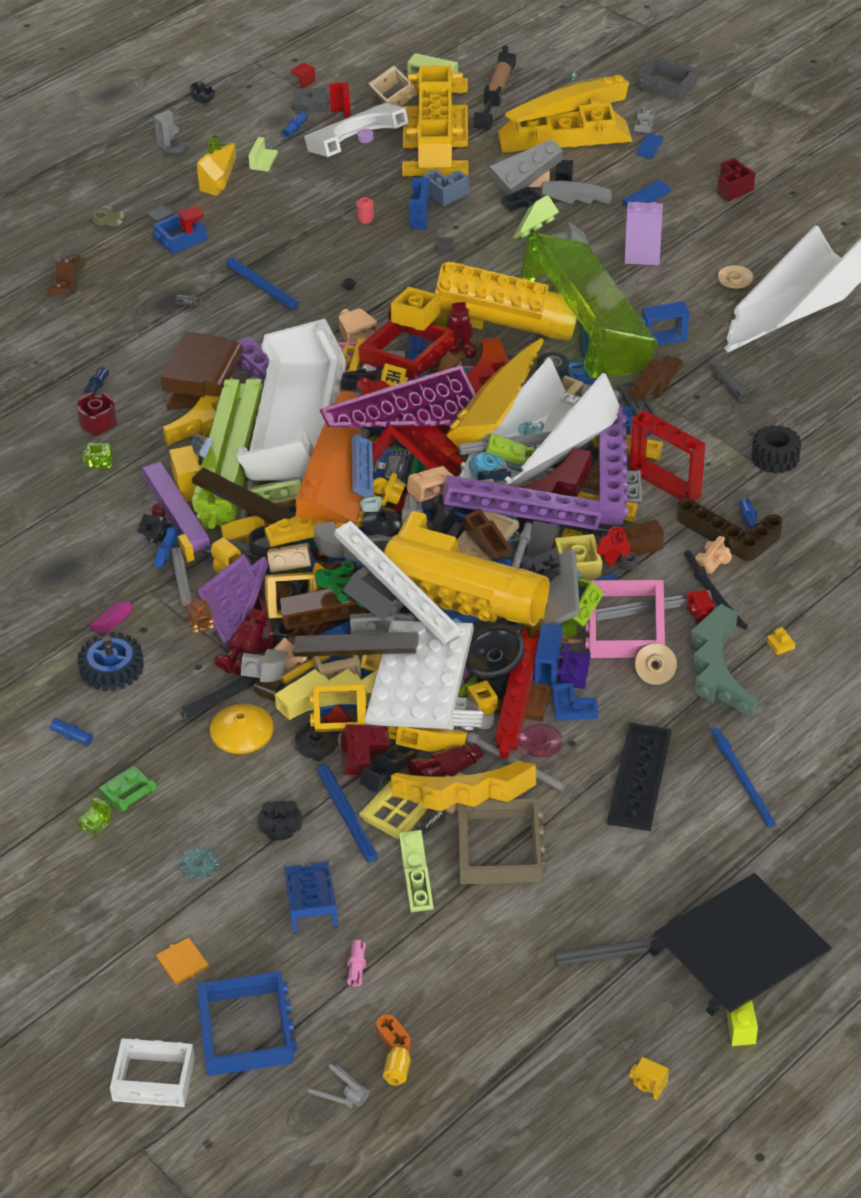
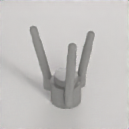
M332 1064L329 1065V1068L348 1084L344 1090L346 1099L319 1090L307 1089V1092L342 1103L349 1108H352L354 1104L360 1107L369 1095L367 1088L360 1085L339 1065L334 1066Z

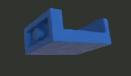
M413 177V199L409 200L410 229L427 230L430 212V178Z

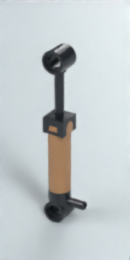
M503 46L502 52H499L498 62L489 85H486L484 89L485 108L483 113L475 112L474 128L491 129L492 114H489L492 106H500L502 93L511 70L515 68L516 53H508V46Z

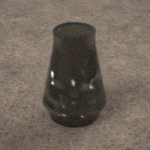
M427 808L419 823L415 826L417 831L421 830L422 835H426L430 830L444 822L447 816L446 810L441 812Z

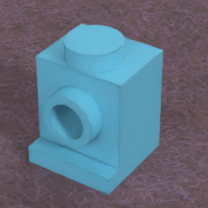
M487 452L481 453L468 461L476 477L479 471H495L504 464L500 457Z

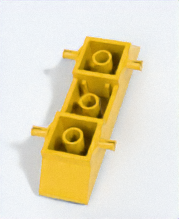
M595 97L590 98L591 104L579 105V111L564 112L517 123L510 120L498 131L502 153L526 151L551 139L560 148L626 143L632 142L626 120L613 111L611 103H597Z

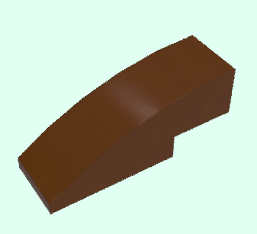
M481 509L463 517V528L490 558L496 561L513 553L512 548L494 521H489Z

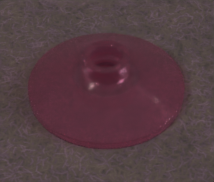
M535 724L522 731L519 743L522 750L528 755L545 758L556 754L560 750L562 735L553 726Z

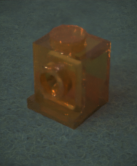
M196 599L192 604L187 605V619L194 633L213 628L212 613L206 600ZM205 618L206 620L200 623L196 622V620Z

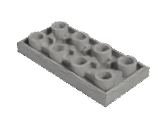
M572 548L559 554L561 574L549 582L548 603L545 609V619L542 623L559 625L580 614L576 552Z

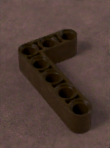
M682 499L678 502L677 520L680 524L713 542L719 536H723L725 538V547L730 549V553L742 560L752 561L781 537L783 520L779 515L770 514L747 532L691 499Z

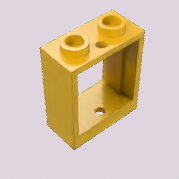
M309 572L264 575L268 618H283L282 610H277L275 581L308 579L309 593L320 589V586L315 582V574Z
M365 684L313 687L314 692H310V705H314V714H310L311 727L315 726L316 732L343 731L346 724L366 725ZM357 692L358 722L321 724L320 694Z

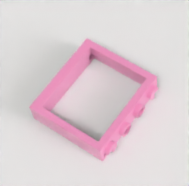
M663 580L592 581L605 592L603 596H655L656 640L596 641L595 608L590 616V621L586 623V633H590V637H586V649H590L591 658H636L638 652L646 645L653 643L665 645Z

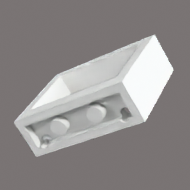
M137 1038L121 1039L110 1085L112 1100L116 1102L185 1107L195 1060L193 1044L164 1042L161 1040L148 1041ZM130 1059L184 1063L179 1085L125 1080Z

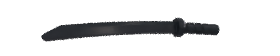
M690 550L685 551L684 556L694 570L695 579L700 580L703 586L711 591L712 598L718 605L722 604L733 610L709 580L706 570L700 568ZM737 615L736 626L747 630V624Z

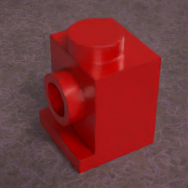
M707 589L687 593L686 608L690 611L691 616L695 617L697 623H701L714 610V605Z

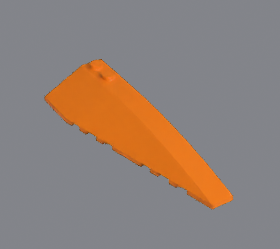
M340 391L334 404L359 397V393ZM324 423L296 498L298 518L333 521L344 524L351 521L356 525L361 510L360 502L364 499V496H360L352 491L351 438L355 433L361 436L360 427L328 428L326 423Z

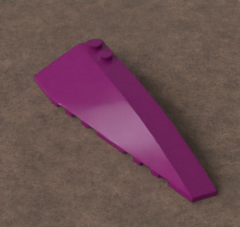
M460 365L321 408L319 411L328 428L388 427L389 425L393 427L450 426L454 420L458 419L457 414L466 408L474 397L475 392Z

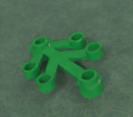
M344 561L340 568L331 571L319 569L314 575L315 582L320 587H329L339 601L346 602L349 599V595L343 589L352 576L347 578H340L339 576L352 574L354 565L349 561ZM356 601V603H357L358 606L364 607L363 605H361L359 602Z

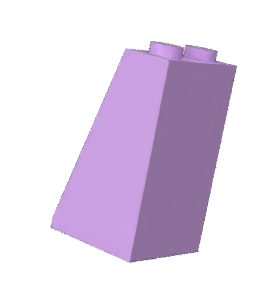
M628 202L625 264H660L663 203Z

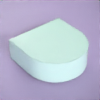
M375 496L362 499L360 502L361 510L363 512H378L383 503L382 497Z

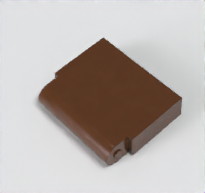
M185 331L161 375L162 391L205 397L206 395L220 396L224 387V381L230 379L244 352L242 345L236 341L227 340L226 337Z

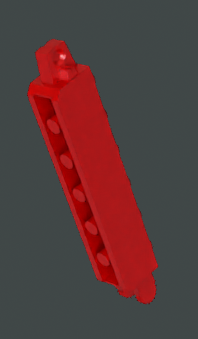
M367 377L358 380L356 385L364 395L391 387L385 381L373 382ZM395 426L439 467L444 466L454 476L461 474L460 465L465 460L459 455L458 447L436 426Z
M522 629L521 636L525 644L524 656L520 663L510 671L496 732V747L500 748V759L508 760L510 751L518 750L535 676V656L540 631H535L533 638H529L527 629Z

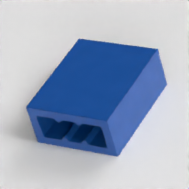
M542 623L535 656V688L552 690V684H557L558 665L561 663L560 653L562 650L563 625Z

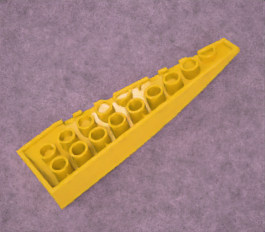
M621 75L570 82L506 112L505 116L517 123L579 110V105L591 104L589 101L591 97H595L597 103H612L625 100L629 81L625 80Z
M542 338L521 351L496 371L478 390L466 408L457 414L458 419L450 424L449 427L451 429L447 433L449 439L457 447L460 443L478 441L500 426L515 402L513 400L517 398V392L521 390V385L526 380L530 371L529 367L534 363L532 360L536 358L537 352L544 342Z

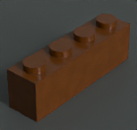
M331 589L280 598L282 617L286 630L350 618V614L367 613V609L358 606L356 600L349 596L346 602L339 601Z

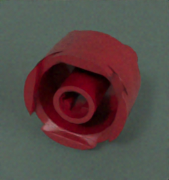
M95 392L83 395L78 400L77 413L80 427L83 430L90 432L93 436H98L102 432L116 426L114 401L109 394L101 392V395H95Z

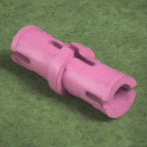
M362 940L352 941L351 956L347 962L349 967L347 983L349 985L352 983L353 987H358L362 984L363 969L366 967V960L364 959L366 943L363 941L361 947Z

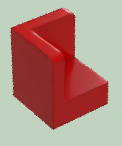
M302 62L291 70V74L300 77L301 88L304 89L315 82V67Z
M197 205L178 211L180 226L186 234L192 233V224L199 222L200 218L204 217L203 212Z

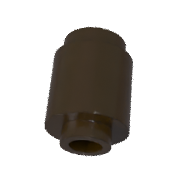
M258 678L254 685V692L259 697L276 702L275 694L284 689L285 684L280 681L260 682V678Z

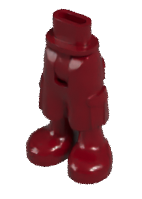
M465 302L452 303L446 328L454 330L455 341L454 346L449 351L453 356L459 353L457 341L461 339L460 351L462 350L465 353V358H473L477 354V348L469 340L473 335L469 310L466 308Z
M252 609L250 614L245 616V619L232 635L227 645L230 650L227 655H217L213 661L219 669L229 674L233 671L235 675L245 677L241 675L243 653L256 655L266 624L264 619L267 614L264 611ZM241 653H242L240 659H239V660H236L238 654H241Z
M476 743L470 746L467 744L463 746L456 745L447 750L444 749L431 753L430 758L410 760L407 763V769L409 774L414 776L446 777L449 775L452 777L475 764L477 759L482 758L484 754Z

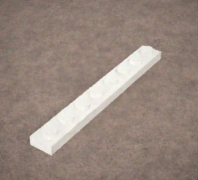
M351 521L335 530L334 536L444 644L460 634L461 628Z

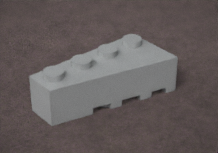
M552 139L489 166L490 177L509 195L528 187L561 162L563 150Z

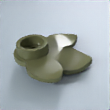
M107 206L94 214L93 222L98 226L117 227L123 224L122 220L125 217V212H113L111 206Z

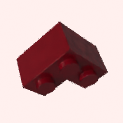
M735 158L721 163L717 194L725 200L731 201L753 191L756 173Z
M345 725L340 736L343 775H362L363 768L370 765V757H376L377 754L389 748L388 726Z

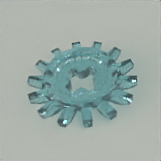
M199 846L195 851L189 849L188 855L182 854L185 860H179V863L183 865L179 866L180 870H186L183 872V875L191 874L190 879H193L196 874H198V879H201L202 873L206 877H210L208 871L216 872V869L213 867L219 866V862H215L219 857H213L215 854L214 850L209 853L208 847L200 850ZM200 860H203V864L205 865H200L199 867H196V864L194 862H199Z

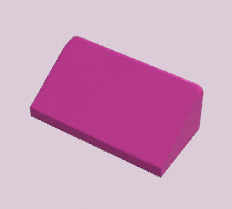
M116 601L89 625L90 628L101 634H107L132 612L130 602Z

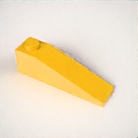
M230 143L222 147L221 150H214L212 154L207 153L197 162L200 191L217 196L224 190L236 160L235 143Z

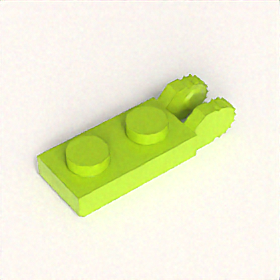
M494 433L489 435L486 447L487 453L518 465H524L537 450L534 447H527Z

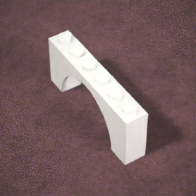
M383 103L305 135L304 138L308 152L329 157L341 152L339 143L342 140L357 134L361 129H396L409 122L404 107Z

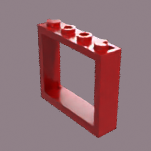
M390 319L359 346V362L373 367L382 365V370L385 363L407 369L405 377L412 380L417 379L443 357L445 353L452 349L455 341L454 330L432 323L424 331L416 330L412 327L393 323ZM402 332L434 341L413 361L382 351Z
M643 410L632 419L629 471H641L642 479L678 500L691 499L696 501L702 496L706 443ZM648 431L690 454L688 482L646 459Z
M391 425L384 429L376 443L372 444L373 466L396 438L426 466L424 471L439 467L399 429ZM408 490L399 500L398 504L394 506L400 515L404 508L406 495L409 494Z

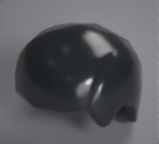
M195 82L190 86L191 97L194 101L208 103L213 100L215 90L211 86L206 88L203 82Z

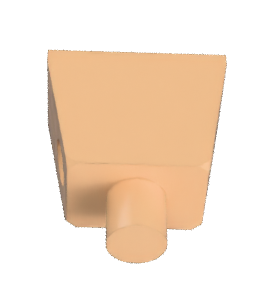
M343 309L338 317L339 331L345 342H357L358 338H365L367 340L378 330V322L362 309L353 311Z

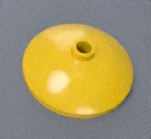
M235 704L226 707L214 716L210 724V736L214 744L221 750L234 754L250 753L262 748L271 739L274 730L270 714L263 708L252 704Z

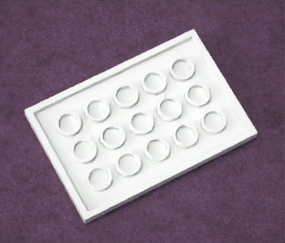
M392 620L388 633L418 632L417 652L382 654L365 717L366 725L450 729L474 631L473 623H455L461 628L460 634L444 644L421 621Z

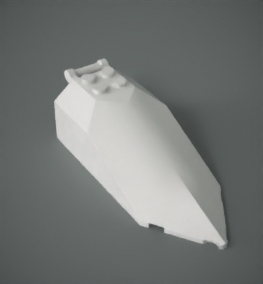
M815 225L735 307L734 314L736 317L735 320L731 321L727 336L729 343L724 347L726 352L729 353L797 319L844 300L861 282V238L841 258L833 252L819 226Z

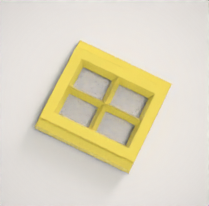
M390 781L359 813V817L392 837L399 839V833L410 832L430 809L424 808L423 803L392 796Z

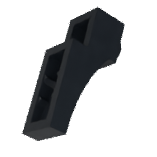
M440 494L430 505L433 520L431 522V530L446 534V531L454 524L455 507L445 505L442 494Z
M395 744L377 754L374 763L363 768L360 784L367 787L370 791H381L391 781V775L398 773L410 760L416 759L418 750Z

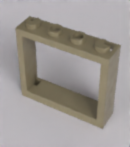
M538 798L513 799L509 802L496 799L485 800L476 807L458 803L460 884L542 882V873H546V860H541V855H545V843L540 842V838H544L543 824H539V821H543V811L538 809ZM531 818L534 865L469 866L468 819Z

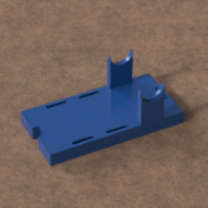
M329 861L311 863V866L302 867V865L284 867L294 934L297 933L296 919L332 914L334 928H337V905Z

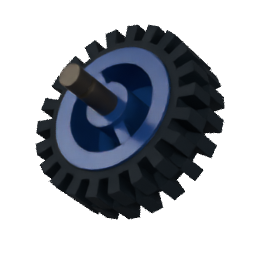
M110 632V636L102 633L100 639L96 635L93 637V642L87 640L86 646L82 645L81 651L78 652L77 659L82 680L87 682L89 687L94 685L96 690H99L101 686L103 691H107L108 687H111L112 691H116V686L124 689L125 683L129 686L132 685L133 680L137 681L139 675H142V668L144 669L141 646L139 643L137 644L135 638L131 640V636L128 634L124 637L123 633L119 632L116 637L114 632Z

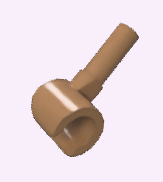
M563 634L562 650L565 648L566 643H583L584 639H571Z

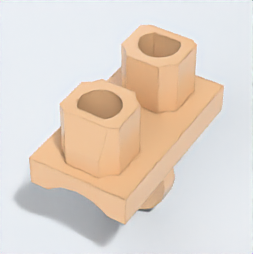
M719 536L714 542L708 541L704 548L706 553H698L695 558L700 567H705L708 574H712L719 564H727L732 559L730 549L724 545L725 538L723 536Z

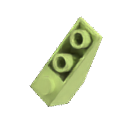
M549 195L536 201L528 208L513 236L514 239L520 236L524 238L530 234V230L536 231L543 226L544 222L549 224L555 220L554 216L559 211Z

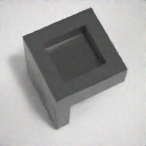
M164 205L148 213V217L156 223L174 216V212Z

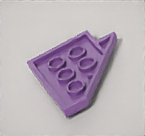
M243 554L197 590L223 644L226 646L245 619V616L250 614L255 605L269 565V561L265 557H262L252 565L249 558Z

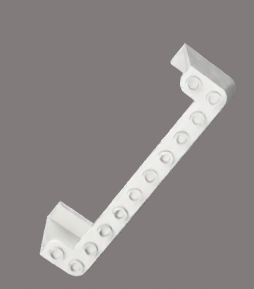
M326 319L264 335L261 347L262 351L269 358V365L266 369L267 374L264 380L263 392L261 393V401L258 406L259 410L256 416L255 428L253 429V437L250 442V451L248 452L245 447L239 448L236 454L238 463L243 466L246 476L252 481H287L300 478L303 481L313 450L325 423L319 410L334 404L339 392L342 390L341 379L346 368L344 353Z

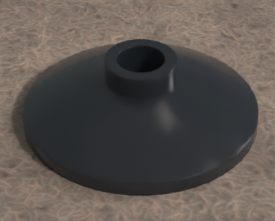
M381 506L378 512H366L363 515L362 526L370 535L392 536L400 530L402 518L396 510Z

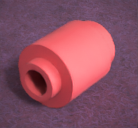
M363 197L356 203L357 218L360 223L368 224L374 218V205L371 199Z

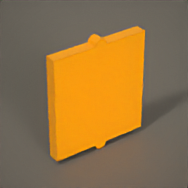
M190 938L175 945L171 944L170 948L156 954L157 960L175 985L188 978H194L196 974L209 968V964Z

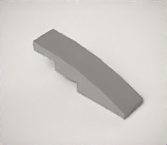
M570 181L542 182L541 194L549 195V197L573 204L575 199L591 204L593 199L609 204L612 200L611 189L597 185Z

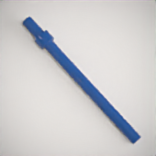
M718 727L713 728L711 733L717 741L718 749L726 756L767 827H773L775 825L774 819L733 753L729 740L724 738Z

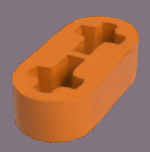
M390 1014L380 1016L376 1021L377 1033L389 1050L401 1047L409 1052L411 1049V1039L399 1021ZM383 1025L391 1026V1031L387 1027H383ZM395 1038H397L400 1043L404 1042V1045H401L399 1043L396 1044Z

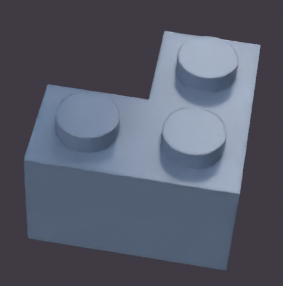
M436 169L422 175V178H430V198L443 207L469 194V177L459 170L447 176Z

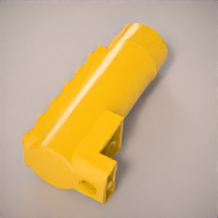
M445 262L441 266L435 294L440 295V315L432 324L446 328L452 303L465 302L473 328L482 330L485 321L570 342L581 299L559 292L548 291L549 285L454 262Z
M410 511L398 534L393 536L387 543L383 553L437 606L444 610H453L464 616L471 615L482 621L494 623L498 616L509 621L531 626L538 623L545 610L550 586L548 577L523 568L511 567L460 552L456 537L427 528V517L424 513Z

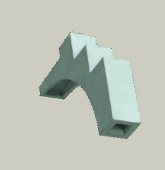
M720 604L691 632L690 645L698 650L693 656L692 669L700 673L695 680L694 693L710 702L718 698L739 712L752 717L756 713L758 698L747 692L733 678L725 664L722 652L727 638L736 628L738 613Z

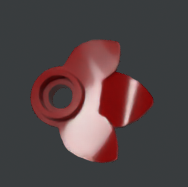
M618 526L612 527L608 534L601 538L597 546V554L603 555L604 560L609 566L616 562L620 554L629 556L630 543L626 539V532Z

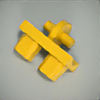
M395 473L391 474L389 481L381 477L373 481V491L379 495L383 494L382 506H385L387 501L397 505L406 485L396 480L397 474Z

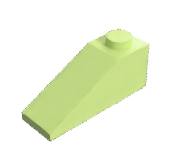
M300 478L250 487L247 490L275 504L296 500L302 482Z

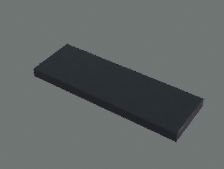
M629 723L608 814V825L651 831L672 729Z

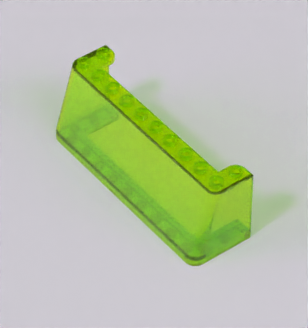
M530 233L521 276L525 280L534 282L535 275L547 274L590 336L584 362V369L590 378L600 377L602 373H605L606 376L642 372L650 360L654 359L657 340L587 243L541 233Z

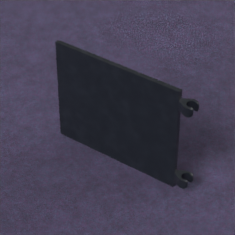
M753 873L656 930L654 935L657 939L651 941V948L648 951L652 956H657L667 948L715 997L709 1000V1007L706 1008L707 1013L714 1016L723 1007L730 1013L734 1012L828 953L832 947L756 873Z

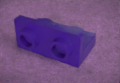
M566 643L565 650H561L560 653L562 665H558L557 677L561 678L560 684L573 683L574 688L585 689L591 653L570 651V643Z

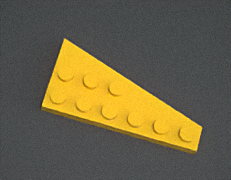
M360 510L355 525L357 528L362 527V517L366 513ZM296 513V516L291 519L284 518L266 527L265 535L270 547L313 538L314 525L327 523L328 521L298 518ZM334 522L336 528L344 525V523Z

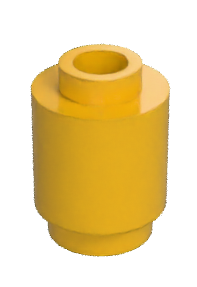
M392 1048L387 1054L383 1078L391 1085H400L407 1080L411 1058L409 1052L404 1048Z

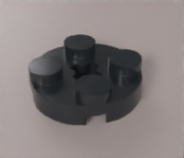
M310 722L302 725L295 734L296 750L301 755L312 758L314 761H322L324 757L333 753L338 746L336 731L316 732L315 726L311 727ZM318 738H320V741H317V742H314V741L312 740V739L317 740Z
M294 801L266 802L262 805V810L258 814V827L262 834L264 832L272 840H286L293 837V833L297 829L298 831L301 829L302 814ZM283 818L281 823H278L276 819Z

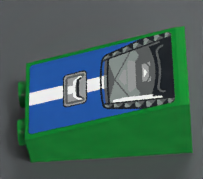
M388 447L373 466V481L379 477L389 481L391 474L395 473L397 474L396 480L406 484L402 492L405 494L407 492L408 476L423 472L426 466L409 450Z

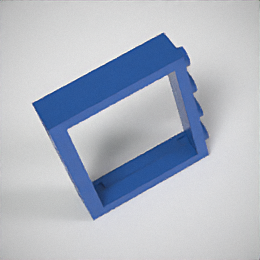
M281 971L196 984L207 1076L294 1063L293 1053H297L296 1039L290 1038V1034L294 1033L293 1019H288L287 1014H291L290 999L285 1000L284 995L289 994L287 981L282 982ZM276 992L284 1047L215 1057L209 1002Z

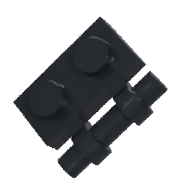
M556 548L520 564V568L548 577L549 582L561 574L559 569L561 567L560 557Z

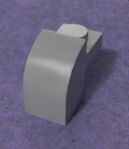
M334 522L314 525V542L318 550L328 557H343V544L334 536V532L337 529Z
M267 649L265 656L243 653L241 675L260 678V682L278 681L285 674L288 652Z

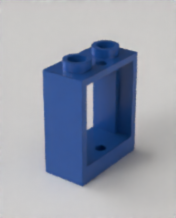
M178 214L153 224L154 232L152 234L155 241H158L171 254L207 240L206 226L201 221L192 224V233L186 234L182 232L171 237L170 233L182 229Z
M684 301L642 308V316L639 317L641 325L639 338L640 341L644 342L646 348L686 341L688 339L689 310ZM676 318L675 329L651 333L652 322Z

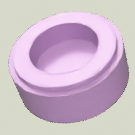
M370 129L359 130L357 132L358 141L362 143L371 142L374 139L373 131Z

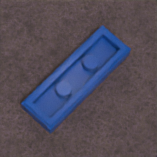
M658 180L623 199V205L627 207L628 202L636 201L651 203L670 193L671 187Z

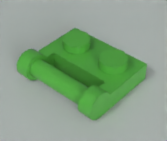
M134 765L99 787L100 794L120 813L126 811L128 806L146 794H152L158 789L152 779L149 780Z

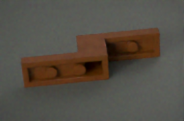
M73 254L56 262V283L47 288V295L65 296L77 290V268L85 265V258H80V255Z
M666 355L662 361L651 359L628 390V396L642 401H646L650 394L660 397L683 366V360Z

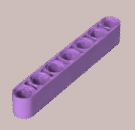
M159 461L142 467L141 471L145 482L159 504L163 505V510L174 528L180 530L179 536L186 534L193 546V553L205 549L206 546L210 547L207 533L162 463Z

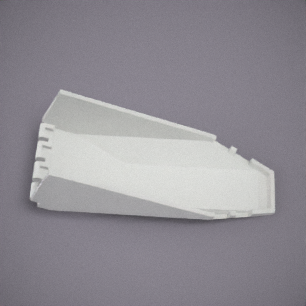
M547 358L521 390H519L517 398L513 400L515 402L500 426L478 441L488 440L491 433L502 437L552 432L542 444L527 446L534 447L537 450L524 465H518L502 459L504 464L495 471L505 468L507 472L511 471V477L508 476L504 480H497L494 483L515 487L561 462L569 456L573 448L579 449L611 426L618 418L617 413L620 406L606 374L602 373L582 397H576L575 395L564 393L565 389L550 358ZM484 452L469 454L467 461L462 462L460 465L462 472L459 477L477 480L468 461Z

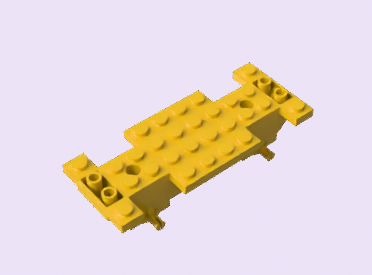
M451 65L419 66L418 73H408V80L413 84L416 92L419 93V106H404L409 123L403 125V148H418V161H402V176H422L434 169L445 176L457 170L465 175H469L468 160H452V147H468V105H452V93L468 92V78H463V72L453 73Z

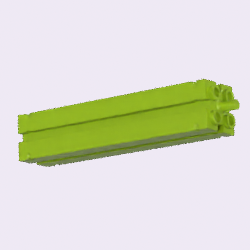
M239 379L224 381V387L222 388L209 436L213 443L206 457L203 458L201 469L204 467L245 489L248 477L243 466L238 463L236 454L239 448L245 447L248 452L250 451V442L252 441L253 429L255 428L256 416L259 410L258 406L261 401V393L263 392L261 379H247L246 384H240ZM196 485L192 503L194 511L198 512L196 518L203 529H214L216 525L221 527L238 520L240 507Z

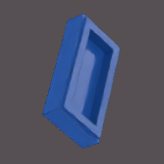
M648 133L637 150V156L653 159L663 142V136Z

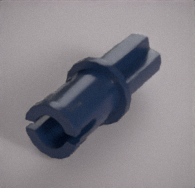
M100 367L96 374L90 378V382L84 392L86 394L96 393L103 386L109 371L105 367Z

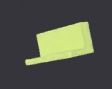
M263 137L257 138L249 153L250 169L269 171L278 154L277 150L265 149V138Z

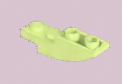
M421 830L399 833L410 911L433 910Z

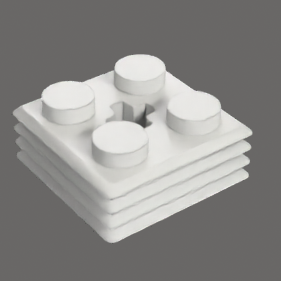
M457 697L450 729H454V726L465 730H473L474 727L479 728L481 727L480 723H482L481 719H483L482 715L484 713L469 698Z

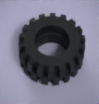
M782 425L765 426L763 429H759L753 438L752 461H754L755 466H758L761 470L764 469L768 473L773 472L777 474L778 472L786 473V471H791L799 463L801 450L800 436L797 435L795 430L783 427Z

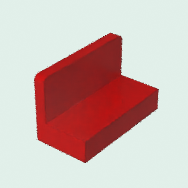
M330 83L331 112L344 111L345 118L351 117L349 83Z

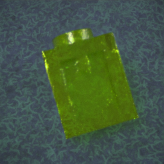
M93 796L91 798L92 807L77 821L78 826L95 836L112 820L111 806L106 800Z

